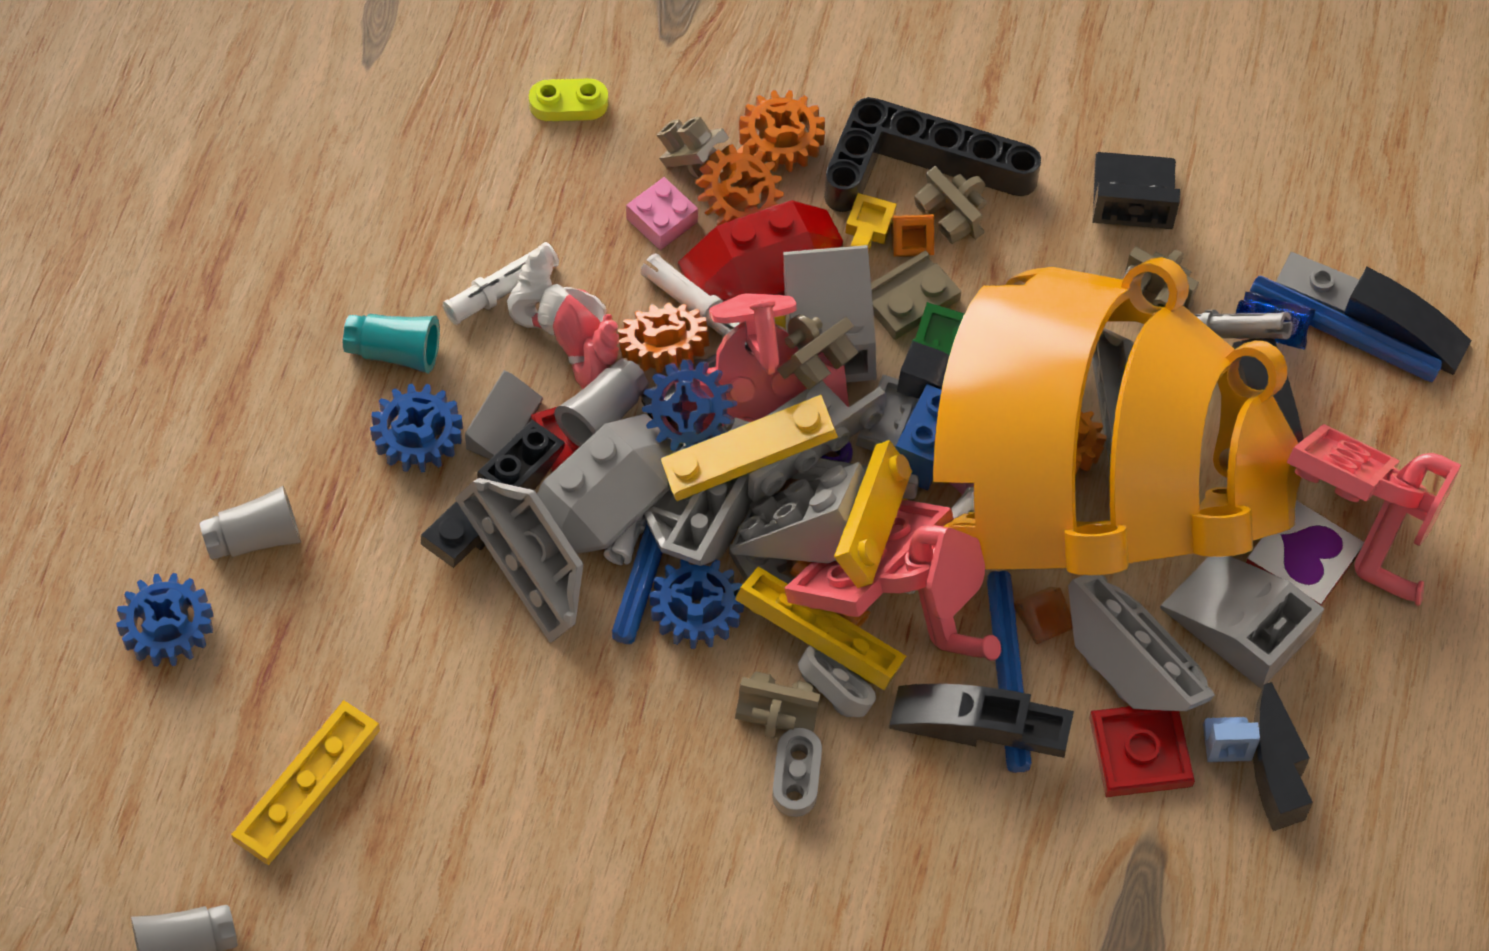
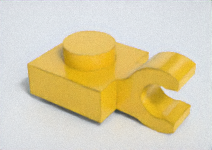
M858 193L845 230L846 234L854 236L851 246L867 245L869 254L872 241L884 244L893 216L896 214L897 204Z

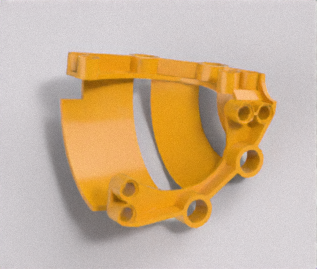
M1163 257L1149 259L1130 269L1123 280L1062 268L1046 267L1026 270L1011 277L1005 285L983 286L970 303L961 321L948 359L938 409L933 465V482L974 483V512L962 514L944 525V527L953 528L979 540L985 569L1067 568L1068 572L1078 575H1105L1121 572L1128 568L1129 563L1187 554L1225 557L1251 551L1253 549V540L1290 530L1295 525L1297 491L1302 477L1294 472L1296 467L1288 464L1287 461L1293 448L1299 443L1273 397L1274 394L1282 389L1287 379L1288 367L1282 353L1272 344L1257 340L1244 343L1236 349L1231 347L1183 306L1188 297L1189 290L1187 276L1181 266ZM1145 272L1156 273L1166 282L1169 297L1165 307L1154 306L1143 296L1141 280ZM1136 321L1145 325L1134 342L1124 370L1113 426L1110 462L1111 521H1076L1075 472L1077 440L1083 395L1092 357L1107 322ZM1243 356L1255 357L1266 367L1268 384L1264 390L1251 389L1240 378L1238 367L1239 361ZM1218 383L1222 398L1220 427L1213 454V464L1217 472L1227 478V487L1206 490L1205 499L1199 505V473L1203 431L1209 402L1215 385Z

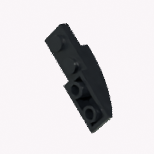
M532 419L477 472V479L481 478L535 490L565 448V442ZM457 501L421 534V545L453 568L475 547L482 550L486 546Z
M911 684L898 686L889 729L976 747L977 740L1065 758L1074 711L1030 702L1031 694L1005 689L961 684Z

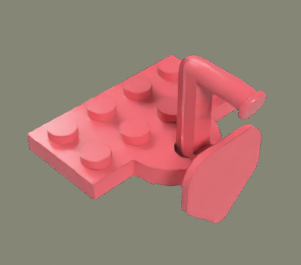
M741 294L709 308V315L713 322H740L739 325L724 336L717 350L716 367L708 368L707 372L710 374L715 370H721L723 375L718 381L720 385L732 384L733 389L726 393L727 400L737 401V406L727 408V414L733 418L736 417L748 422L756 421L767 416L807 389L794 373L784 380L777 371L780 366L791 359L792 355L799 351L797 346L789 348L786 345L785 338L789 334L783 327L775 324L774 317L787 315L797 310V304L793 297ZM745 341L752 352L745 349ZM822 352L818 357L831 372L822 381L849 408L845 366L843 365L836 370ZM700 381L701 389L708 396L714 397L709 387ZM690 401L682 402V408L690 412L696 411L697 404ZM710 413L703 421L701 432L709 427L715 413Z
M1325 424L1321 425L1293 448L1287 463L1296 467L1294 472L1303 479L1314 483H1319L1321 479L1335 486L1334 492L1349 501L1359 502V499L1367 502L1373 495L1385 500L1356 558L1355 572L1361 579L1397 597L1413 601L1415 605L1420 606L1424 594V581L1420 580L1418 583L1406 580L1381 568L1407 513L1423 521L1414 544L1420 546L1425 541L1450 494L1461 464L1442 455L1427 453L1414 458L1399 470L1397 466L1400 460ZM1428 470L1445 478L1437 496L1427 492V489L1421 484Z
M902 499L873 583L857 588L836 560L831 563L811 562L784 588L788 603L856 617L864 613L883 593L899 594L918 590L930 639L940 650L971 657L986 658L989 661L998 659L1001 653L1000 641L994 635L976 638L957 634L953 616L980 589L985 576V563L980 542L977 538L953 528L944 527V525L954 520L952 510L949 507Z

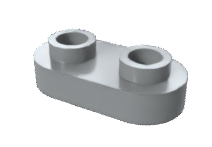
M808 646L798 662L804 680L807 683L813 684L841 715L846 717L865 716L876 700L872 687L860 675L814 647Z
M794 728V730L786 731L780 737L777 746L772 798L774 805L781 813L792 817L803 816L809 813L817 801L822 744L814 732L805 728ZM795 751H802L807 757L797 760L791 754ZM796 791L803 797L800 800L793 801L787 797V794Z

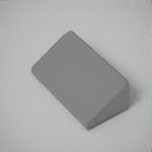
M504 370L465 433L466 449L491 459L531 421V414L536 413L543 401V397L512 373Z

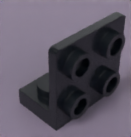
M1097 152L1094 164L1092 223L1173 229L1180 204V189H1175V159Z

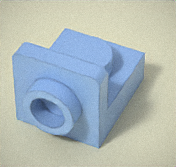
M1246 717L1205 719L1203 729L1207 762L1252 761L1260 740L1258 722L1248 723Z

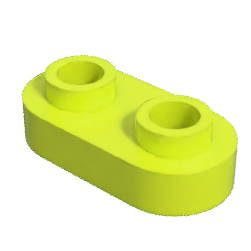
M596 79L542 80L534 84L529 91V108L536 118L543 121L594 120L603 116L608 109V90L602 82ZM547 95H554L553 97H549V98L544 97V96H547Z

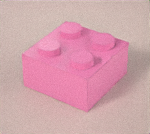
M663 177L626 205V219L659 250H662L698 223V208Z

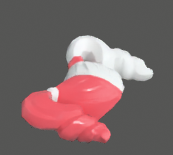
M548 245L538 246L537 250L529 253L526 264L522 265L521 273L519 274L520 282L514 287L507 300L509 315L519 325L526 328H542L549 334L554 335L568 355L575 380L584 389L604 369L610 368V365L616 362L619 350L617 347L619 343L618 325L612 320L611 314H606L605 305L596 296L590 295L582 289L562 287L558 284L552 285L550 275L553 270V253ZM537 302H540L539 310L537 311L535 305Z

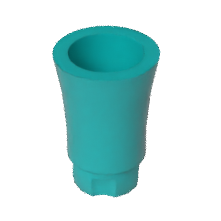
M371 313L367 316L348 315L344 325L343 350L346 353L358 354L364 359L406 366L429 374L434 368L438 354L440 325L437 316L405 317Z

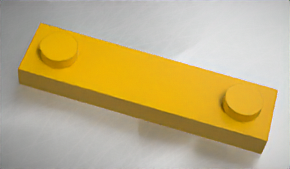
M818 395L663 457L661 462L671 491L676 501H679L838 438L823 397Z
M890 440L875 445L834 558L857 588L873 583L912 473L908 460L898 452Z
M759 566L740 587L735 598L736 601L860 675L865 681L873 683L883 690L887 688L907 657L835 612L788 603L784 589L788 584Z
M343 700L231 834L233 842L269 866L380 732L379 723Z

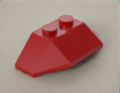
M790 200L716 226L678 261V267L682 275L700 287L709 296L716 295L723 302L741 294L784 296L783 252L843 247L844 241L827 209Z

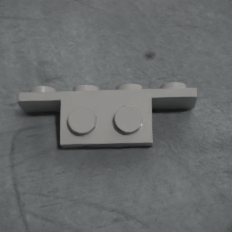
M821 381L812 389H806L768 414L771 415L822 395L838 438L753 471L749 475L748 497L755 502L764 495L771 496L782 488L786 480L798 472L805 473L809 471L820 457L831 450L838 451L843 448L850 438L863 428L870 429L874 427L884 415L886 392L879 387L848 408Z

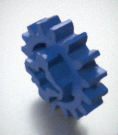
M682 360L681 371L672 363L665 366L667 377L662 374H654L652 376V379L658 386L656 389H645L644 394L652 398V404L642 407V412L652 413L654 419L646 424L647 429L656 427L660 429V433L656 438V441L659 443L669 438L672 439V451L680 450L684 443L686 448L698 444V442L701 443L711 439L712 436L716 437L726 433L721 426L735 422V418L727 414V408L737 406V401L727 400L726 393L730 392L733 386L732 384L720 385L718 381L723 375L721 370H715L708 374V362H699L694 370L691 360ZM678 381L676 383V392L669 400H664L670 386ZM700 381L709 387L714 397L708 396L701 389ZM682 402H696L697 410L692 412L683 410ZM710 413H715L709 427L701 432L703 421ZM666 416H670L678 424L679 431L669 424Z
M408 384V393L401 394L396 388L393 389V400L390 402L381 398L379 400L380 412L376 411L371 414L373 426L370 427L372 441H375L377 454H386L387 464L390 466L394 465L398 460L402 461L404 472H408L412 464H418L420 472H425L426 463L431 461L436 467H441V455L444 454L453 458L455 455L454 444L462 443V415L458 414L456 401L447 402L444 390H441L436 395H432L429 384L424 386L422 392H416L413 384Z
M680 559V568L677 570L669 564L665 566L666 579L655 577V591L650 592V605L653 606L651 608L652 621H661L659 623V633L661 635L673 632V644L678 645L683 638L689 639L691 649L696 648L698 640H704L710 648L713 647L715 635L727 640L729 638L728 626L738 628L740 625V615L738 613H743L744 605L736 601L735 598L742 584L733 583L734 571L732 569L723 573L720 572L719 560L716 559L711 566H699L697 564L690 565L688 561ZM698 600L701 601V603L694 604L693 601Z
M172 573L168 582H162L160 575L154 574V584L148 586L144 581L139 580L137 581L139 588L137 594L125 592L124 597L128 606L117 607V613L121 621L117 622L116 626L119 635L123 636L122 641L127 651L134 649L138 661H142L150 655L153 666L158 667L162 658H168L170 664L176 666L177 656L183 654L189 660L194 658L191 650L194 645L205 648L206 641L203 634L213 633L210 618L214 617L211 603H207L208 599L205 590L200 589L196 591L193 579L189 578L183 584H180L177 573ZM189 606L194 611V617L192 622H190L187 617L189 615L187 610ZM138 617L143 620L141 625L143 631L141 633L137 630Z

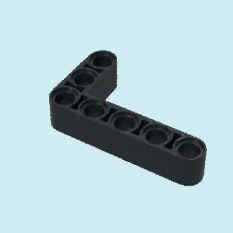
M872 97L862 98L853 106L828 165L824 199L826 204L835 211H851L857 194H863L879 154L929 170L936 166L942 174L952 177L961 174L968 180L979 176L984 181L985 187L1014 196H1026L1034 192L1037 187L1041 155L1035 147L881 99Z

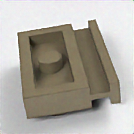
M925 250L871 283L873 315L896 340L920 325L927 302L948 308L960 301L962 291L937 263L934 264L930 260L929 254Z

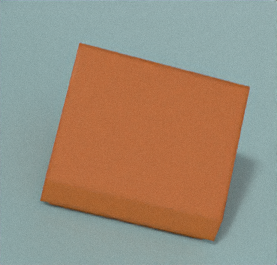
M934 214L893 216L891 238L894 257L917 256L925 250L929 255H934Z

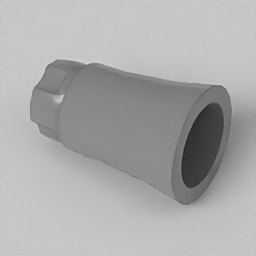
M623 358L615 362L610 368L604 369L589 385L555 409V419L560 429L572 442L580 447L605 423L621 420L638 402L639 396L648 388L649 382L645 377L644 371L633 361H627Z
M284 486L242 505L218 512L219 516H213V518L199 523L210 559L226 557L230 554L232 557L265 548L301 543L296 520Z
M228 905L212 907L208 910L206 906L161 915L131 916L137 951H224L238 946L233 918Z

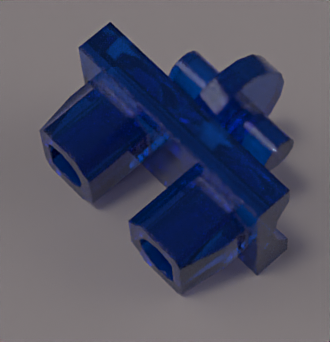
M1246 291L1244 300L1241 299L1238 302L1235 314L1288 312L1291 319L1284 320L1283 322H1292L1291 335L1288 339H1275L1276 343L1305 350L1308 328L1314 318L1316 309Z

